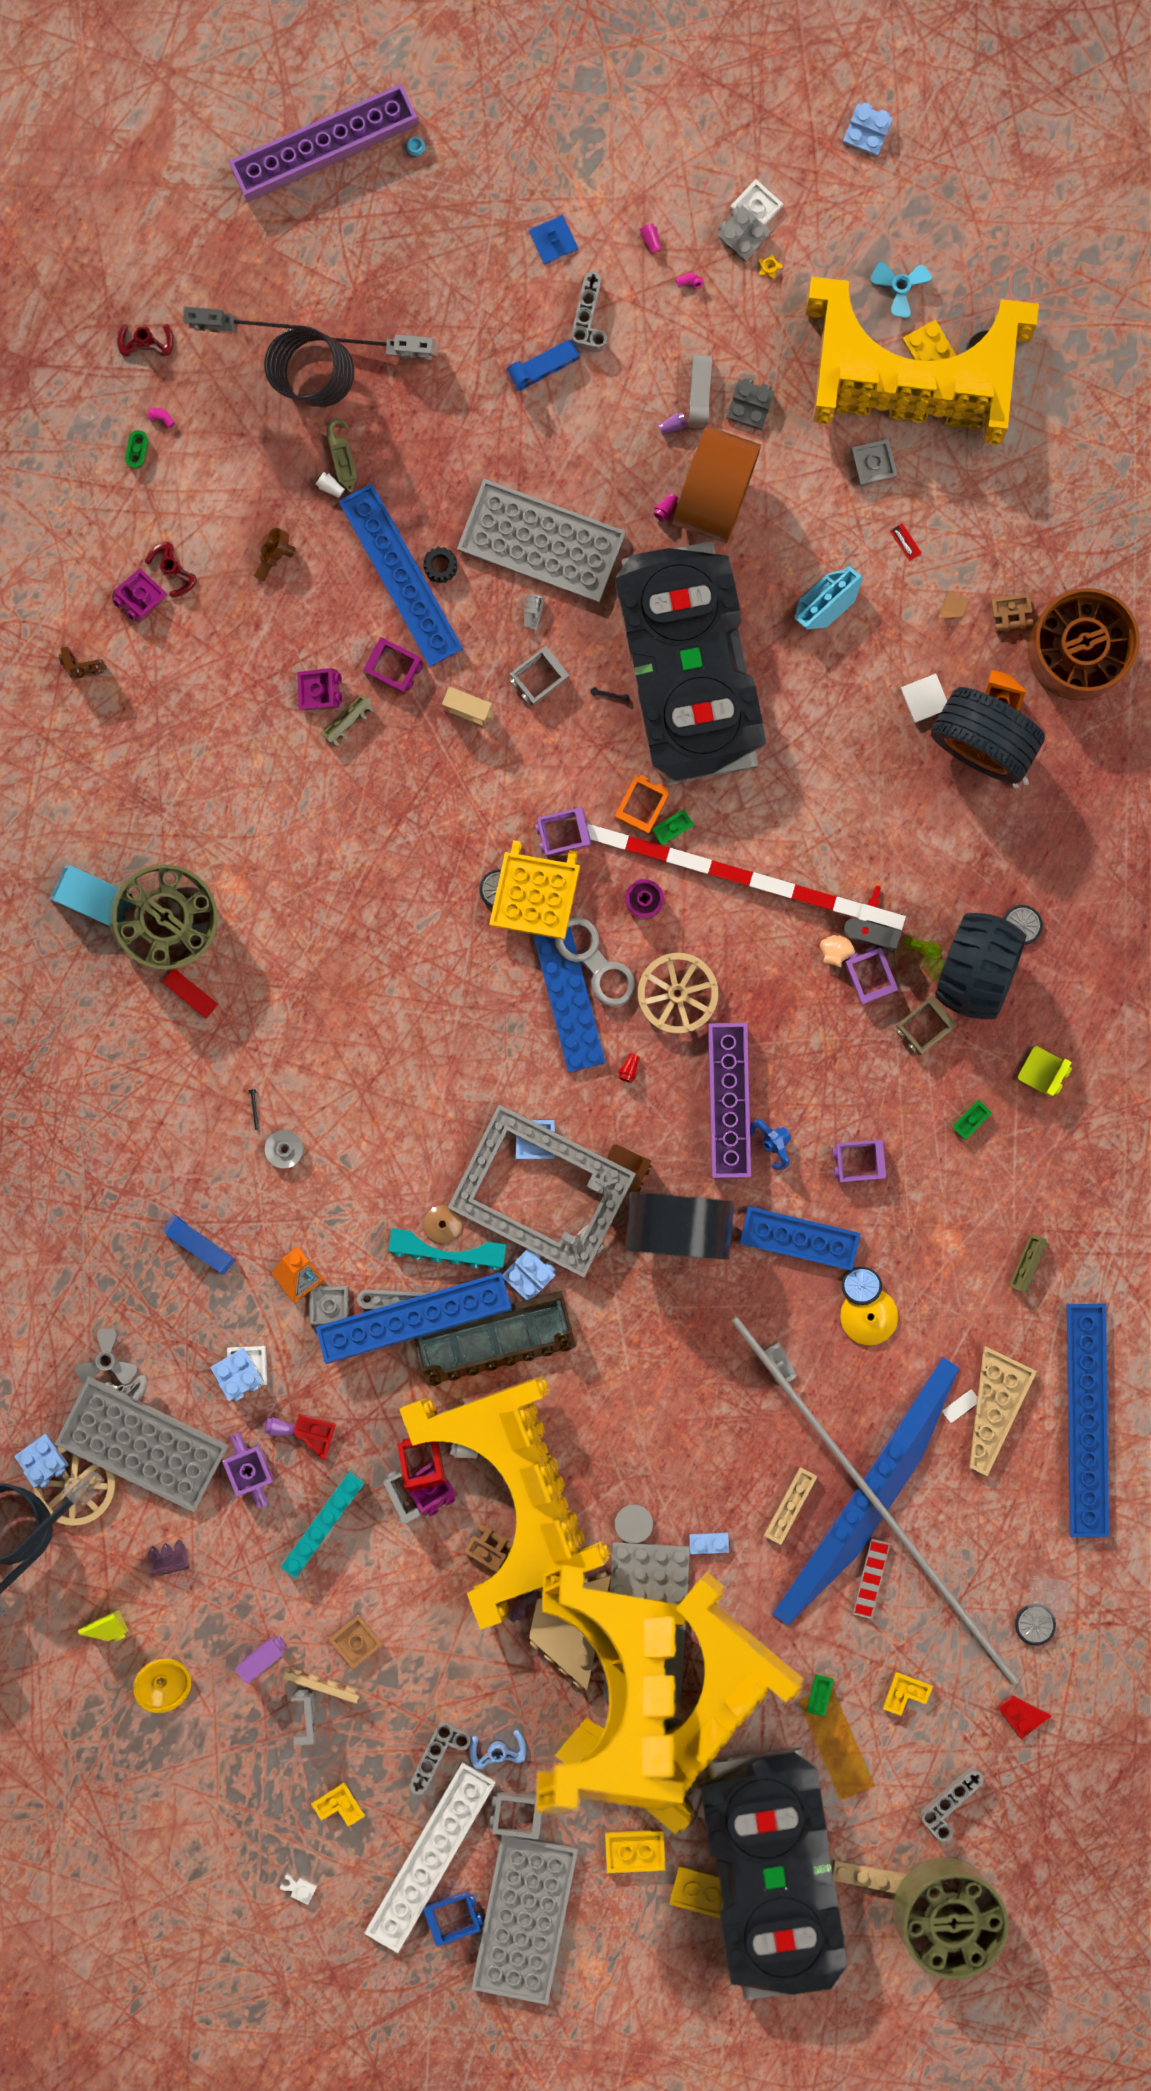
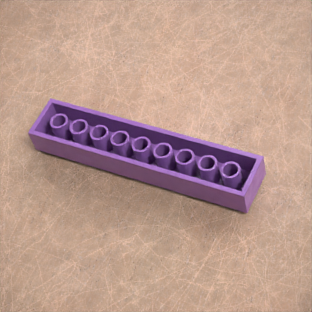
M401 83L230 160L229 164L246 202L418 126V119Z

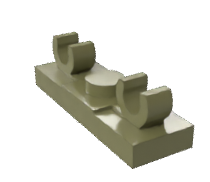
M361 694L321 733L322 736L330 743L333 742L336 746H339L337 737L347 738L346 734L342 732L343 730L352 727L359 716L366 719L364 710L369 709L372 713L374 712V709L370 706L372 702Z
M1030 1234L1009 1287L1023 1293L1031 1292V1289L1027 1287L1029 1282H1035L1031 1277L1037 1269L1040 1256H1046L1042 1251L1044 1246H1050L1046 1242L1047 1239Z

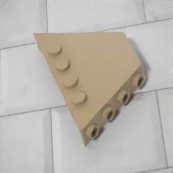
M601 1572L596 1574V1578L591 1580L584 1578L583 1588L608 1592L611 1573ZM541 1592L540 1597H537L529 1635L531 1639L530 1644L537 1650L541 1648L546 1653L544 1656L551 1663L555 1661L560 1666L558 1669L564 1675H571L575 1679L573 1683L580 1689L584 1687L587 1690L595 1650L589 1641L572 1625L558 1617L542 1613L543 1592Z

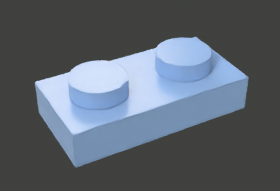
M728 1532L689 1534L690 1554L729 1553Z

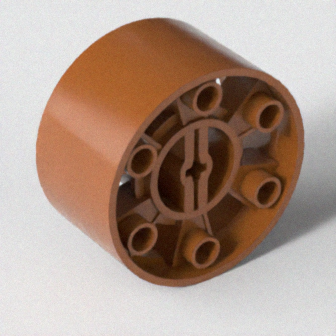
M706 426L691 463L675 512L673 525L727 544L747 492L761 444Z
M1080 588L1068 591L1049 604L1031 630L1028 640V659L1031 669L1037 680L1047 690L1059 697L1077 701L1099 697L1111 690L1132 668L1137 658L1140 644L1138 625L1126 604L1109 592L1095 588ZM1075 603L1077 619L1065 622L1056 609L1066 604ZM1081 607H1087L1090 610V614L1084 615L1081 612ZM1099 608L1107 612L1115 620L1107 628L1100 621L1094 619ZM1046 621H1052L1055 627L1053 629L1048 628ZM1084 628L1092 632L1082 633L1078 638L1066 642V636L1070 630ZM1040 631L1054 637L1051 649L1041 650ZM1111 631H1118L1120 634V638H1113L1111 635ZM1126 644L1125 662L1109 656L1110 645ZM1100 647L1099 657L1093 661H1080L1074 658L1075 656H1085L1089 651ZM1044 658L1049 660V666L1046 664ZM1059 665L1068 672L1069 675L1066 682L1056 676L1051 669ZM1106 668H1112L1114 676H1109L1106 673ZM1098 671L1106 684L1088 687L1087 675ZM1072 681H1075L1079 684V686H1075L1070 683Z

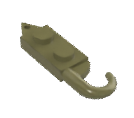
M334 419L328 423L327 437L339 484H342L352 493L355 481L358 478L349 442L342 437L336 438L334 433V426L337 424H342L345 429L349 427L344 420Z

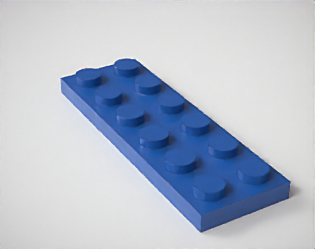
M748 1206L739 1244L852 1271L861 1233Z

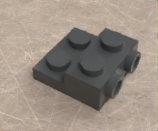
M739 379L726 419L762 431L775 391H772V387L769 385L761 384V386H758L751 379Z

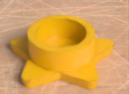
M773 254L769 258L758 260L762 267L759 272L761 276L768 274L774 279L776 271L782 268V264L777 263Z

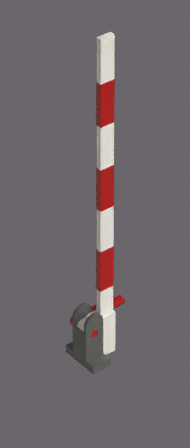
M587 824L592 841L855 917L849 919L844 926V933L848 938L884 948L894 953L897 949L906 916L877 908L879 903L878 896L881 890L880 886H875L872 898L869 899L867 905Z

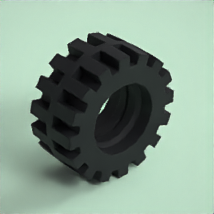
M445 547L433 548L424 557V571L432 581L445 583L456 575L458 568L457 559L450 549L448 550ZM442 557L448 561L449 566L446 571L439 573L433 569L432 564L435 559Z

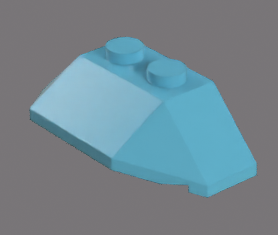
M851 567L827 574L799 599L794 617L795 620L807 630L828 627L855 602L863 577Z

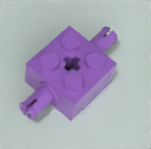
M241 1432L229 1436L235 1453L233 1456L222 1460L236 1497L249 1492L252 1493L257 1509L268 1505L269 1503L262 1488L275 1480L261 1444L248 1449L244 1444ZM246 1466L253 1469L251 1475L244 1472L247 1468Z

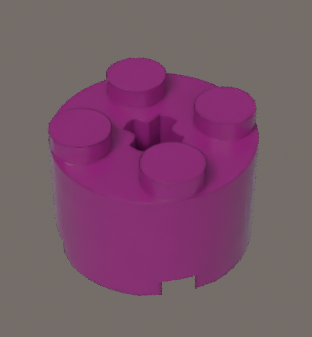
M649 879L635 881L628 888L625 897V904L629 913L633 917L643 920L655 917L661 911L664 902L662 889L658 884ZM642 895H646V898L650 899L647 901V904L639 901V899H642Z

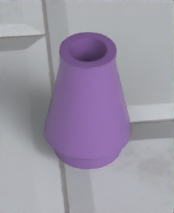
M683 412L675 413L664 422L658 424L662 435L682 431L685 427H688Z
M274 1417L272 1419L267 1418L264 1433L269 1434V1436H292L294 1425Z

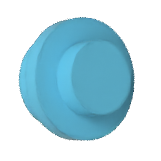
M419 137L410 138L406 144L407 152L412 156H420L425 150L424 141Z

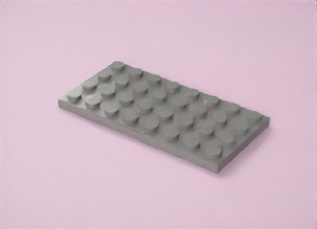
M483 479L457 551L600 603L626 531Z
M89 1376L54 1444L192 1512H195L228 1447V1444L140 1401L135 1402L132 1397Z
M613 1542L610 1593L679 1605L687 1596L690 1546ZM685 1625L676 1628L674 1638L676 1651L674 1657L664 1661L665 1676H674V1703H681ZM605 1674L603 1698L609 1699L608 1682Z
M501 1835L471 1990L548 2005L578 1848L529 1838Z

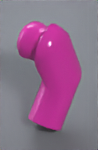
M688 273L675 278L678 287L688 284L695 289H700L704 284L703 279L694 273Z
M153 407L147 413V418L150 421L161 419L167 428H171L175 424V421L165 409Z

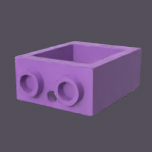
M582 807L537 818L538 824H535L537 834L542 837V842H540L542 854L545 853L548 858L569 853V850L577 851L592 847ZM576 817L582 842L551 850L545 824Z
M876 946L866 949V954L860 956L858 953L850 955L847 958L848 961L844 962L861 1005L898 991L882 948L876 949ZM878 955L889 986L864 995L852 964Z
M883 1140L835 1144V1148H832L833 1160H837V1167H834L835 1179H838V1182L886 1178ZM874 1146L876 1174L844 1177L841 1148Z
M274 1634L236 1666L235 1671L248 1684L286 1651L285 1641L280 1636L276 1637Z

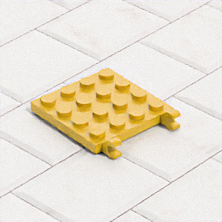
M513 840L511 853L505 852L489 923L490 927L565 940L580 872V865H576L577 851L569 850L567 863L519 855L522 848L521 841Z

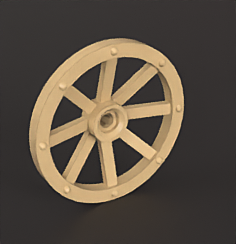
M670 953L654 960L643 972L638 984V1002L646 1019L658 1029L676 1034L687 1033L702 1026L712 1016L718 1001V985L713 972L702 960L686 953ZM672 960H683L692 963L680 984L677 982ZM666 962L672 986L651 974L652 971ZM699 967L709 982L686 988L685 985L695 968ZM647 979L668 991V993L645 999ZM711 988V999L708 1007L687 996L689 993ZM675 990H680V997L674 996ZM669 999L667 1007L658 1020L650 1012L647 1004ZM683 1001L705 1012L704 1015L696 1022L689 1024ZM675 1003H677L683 1026H670L664 1023Z
M58 1447L60 1453L67 1452V1450ZM73 1454L71 1476L65 1471L61 1475L65 1481L49 1480L50 1483L47 1485L64 1487V1490L49 1504L45 1501L40 1487L34 1488V1494L42 1500L51 1515L54 1512L52 1508L67 1494L71 1496L84 1483L83 1480L99 1467L98 1465L92 1464L79 1476L77 1475L79 1456ZM104 1469L108 1483H96L90 1488L107 1489L106 1497L100 1507L86 1493L81 1497L94 1511L92 1514L76 1518L75 1503L69 1508V1517L61 1516L56 1522L65 1525H83L101 1516L107 1510L114 1497L116 1487L114 1473ZM76 1482V1488H71L70 1483Z

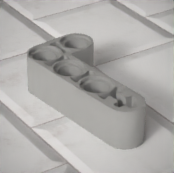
M591 271L584 277L572 329V342L577 348L601 352L607 346V336L603 331L591 328L601 288V277L597 272ZM595 280L592 291L590 290V282ZM590 297L593 299V302L586 304L583 300ZM584 315L587 316L589 320L587 322H581L579 318ZM577 334H583L585 338L583 340H577L575 336ZM595 338H601L603 343L597 345L593 341Z
M693 355L688 428L705 429L708 426L712 356Z
M447 1721L438 1724L411 1779L410 1790L412 1793L421 1795L426 1791L448 1745L457 1750H465L470 1746L471 1736L469 1732ZM447 1727L450 1730V1734L442 1736L439 1729ZM465 1736L467 1743L464 1745L459 1744L457 1737ZM439 1745L441 1747V1752L437 1754L433 1753L431 1751V1746ZM425 1762H429L432 1764L433 1769L425 1771L422 1765ZM421 1775L424 1776L422 1786L416 1788V1783Z
M972 1767L965 1770L922 1809L920 1816L923 1823L940 1842H948L953 1836L951 1827L944 1819L983 1784V1776L978 1769ZM972 1774L977 1778L975 1782L970 1778ZM964 1780L970 1786L969 1788L963 1783ZM961 1786L964 1788V1792L961 1795L954 1794L957 1787ZM942 1800H949L947 1808L940 1807ZM928 1813L935 1814V1818L932 1821L925 1820ZM941 1828H947L948 1832L945 1836L938 1835V1831Z

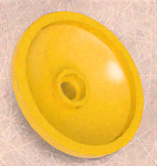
M884 1291L881 1292L874 1302L867 1305H857L846 1298L840 1312L841 1325L847 1336L853 1341L862 1345H877L886 1341L894 1333L898 1323V1310L893 1299ZM869 1313L874 1315V1319L871 1321L867 1319Z
M159 1659L153 1661L138 1673L133 1685L134 1697L137 1703L149 1712L164 1713L171 1711L182 1704L187 1698L191 1689V1677L187 1668L176 1660Z

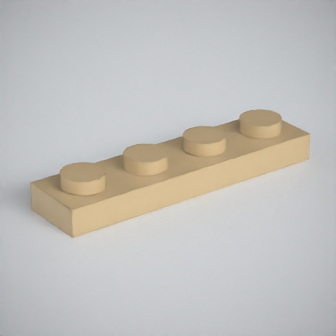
M799 1467L764 1533L765 1537L780 1545L782 1544L818 1476Z
M291 1667V1670L287 1669L283 1677L285 1680L356 1704L358 1702L360 1693L357 1692L356 1688L350 1686L343 1688L338 1686V1682L332 1680L325 1682L320 1680V1676L315 1674L307 1676L301 1674V1670Z

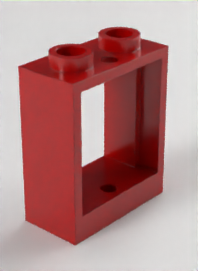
M406 1438L401 1443H397L406 1490L412 1492L447 1483L439 1441L412 1445L410 1438ZM431 1443L436 1473L410 1479L405 1450Z

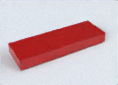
M173 969L162 982L206 1019L219 1005L176 969Z

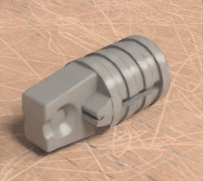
M528 594L526 610L524 612V627L537 630L545 597Z

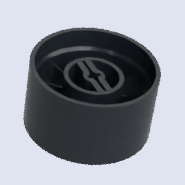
M630 1192L625 1251L730 1260L735 1201Z

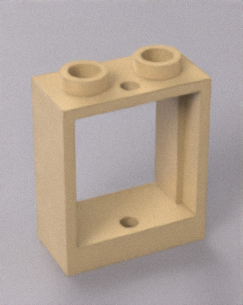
M452 687L448 688L442 702L444 711L486 727L487 723L491 724L495 714L492 703Z

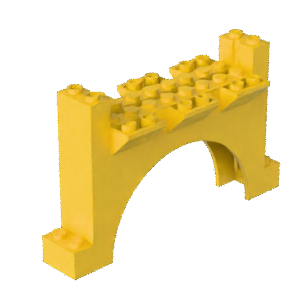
M811 277L805 315H810L814 318L824 317L813 422L821 425L832 424L835 411L840 414L870 415L871 408L873 407L882 411L889 409L888 418H893L897 421L912 420L915 423L926 422L928 414H931L935 417L946 416L945 424L951 427L963 426L977 430L979 428L982 429L985 423L983 442H987L990 445L1002 444L1008 430L1016 340L1019 342H1031L1037 326L1039 304L1001 299L993 326L975 346L966 352L948 359L919 361L904 358L887 351L866 334L852 310L849 296V281Z
M542 1376L436 1415L434 1413L436 1411L434 1402L429 1397L412 1402L399 1409L412 1445L431 1441H445L471 1448L488 1459L498 1469L512 1493L516 1510V1533L511 1551L505 1563L494 1576L474 1586V1590L467 1592L480 1630L501 1623L509 1616V1606L504 1600L543 1587L544 1573L561 1565L582 1568L583 1572L603 1566L610 1556L609 1547L607 1544L604 1545L603 1541L583 1547L585 1538L583 1532L578 1530V1518L575 1512L572 1513L571 1509L567 1510L568 1502L565 1497L562 1498L561 1493L564 1491L563 1487H565L562 1476H558L556 1459L552 1458L551 1454H546L548 1453V1448L545 1442L541 1441L545 1432L544 1426L541 1421H538L536 1416L538 1410L536 1405L532 1403L548 1395L549 1385L546 1379L543 1380Z
M561 1565L544 1573L542 1613L550 1614L566 1621L576 1628L592 1645L606 1674L609 1689V1713L599 1742L582 1761L574 1765H555V1771L537 1772L536 1813L560 1815L577 1809L579 1798L660 1810L682 1804L685 1795L683 1783L664 1780L673 1777V1752L675 1748L673 1736H664L663 1720L674 1716L675 1711L674 1676H665L664 1661L674 1657L676 1651L674 1644L676 1628L684 1626L686 1622L685 1617L676 1609L678 1605L583 1588L584 1576L582 1568Z
M708 1572L702 1576L676 1608L696 1633L705 1662L704 1686L695 1710L680 1724L664 1732V1736H673L675 1746L673 1752V1777L664 1780L683 1783L684 1792L689 1789L699 1772L703 1771L708 1762L710 1763L715 1758L720 1748L725 1746L736 1728H739L745 1718H748L754 1711L757 1704H760L765 1698L769 1689L787 1702L789 1698L793 1700L803 1687L801 1685L803 1678L716 1605L724 1595L721 1591L725 1586ZM586 1717L555 1756L565 1765L579 1763L595 1748L603 1734L604 1728ZM685 1801L682 1804L664 1810L644 1807L675 1835L679 1830L683 1832L693 1818L691 1814L694 1809Z

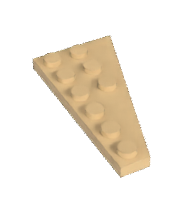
M986 1346L983 1348L969 1467L988 1476L1037 1371Z

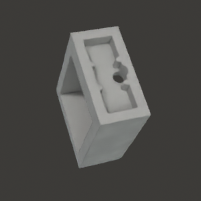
M545 646L511 672V680L509 681L515 689L519 688L523 692L521 696L527 704L531 703L535 706L570 679V675L547 646ZM541 658H544L559 679L534 698L518 676Z
M498 1791L497 1797L493 1796L492 1808H495V1815L490 1816L489 1828H493L492 1834L539 1840L542 1813H536V1796ZM501 1800L535 1804L532 1831L498 1827Z

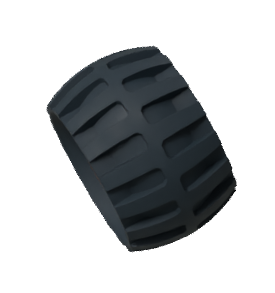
M966 913L959 924L947 954L935 998L944 1006L960 1015L975 1019H997L1010 989L1027 935L1016 925L1001 917L985 913Z

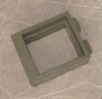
M931 996L896 1025L898 1028L896 1032L902 1039H907L910 1043L908 1047L914 1054L922 1055L955 1028L957 1024L935 997ZM929 1006L946 1028L921 1048L904 1025Z

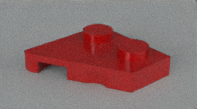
M298 1413L293 1433L322 1460H325L336 1424Z
M1014 1695L997 1706L1021 1739L1051 1717L1049 1713Z

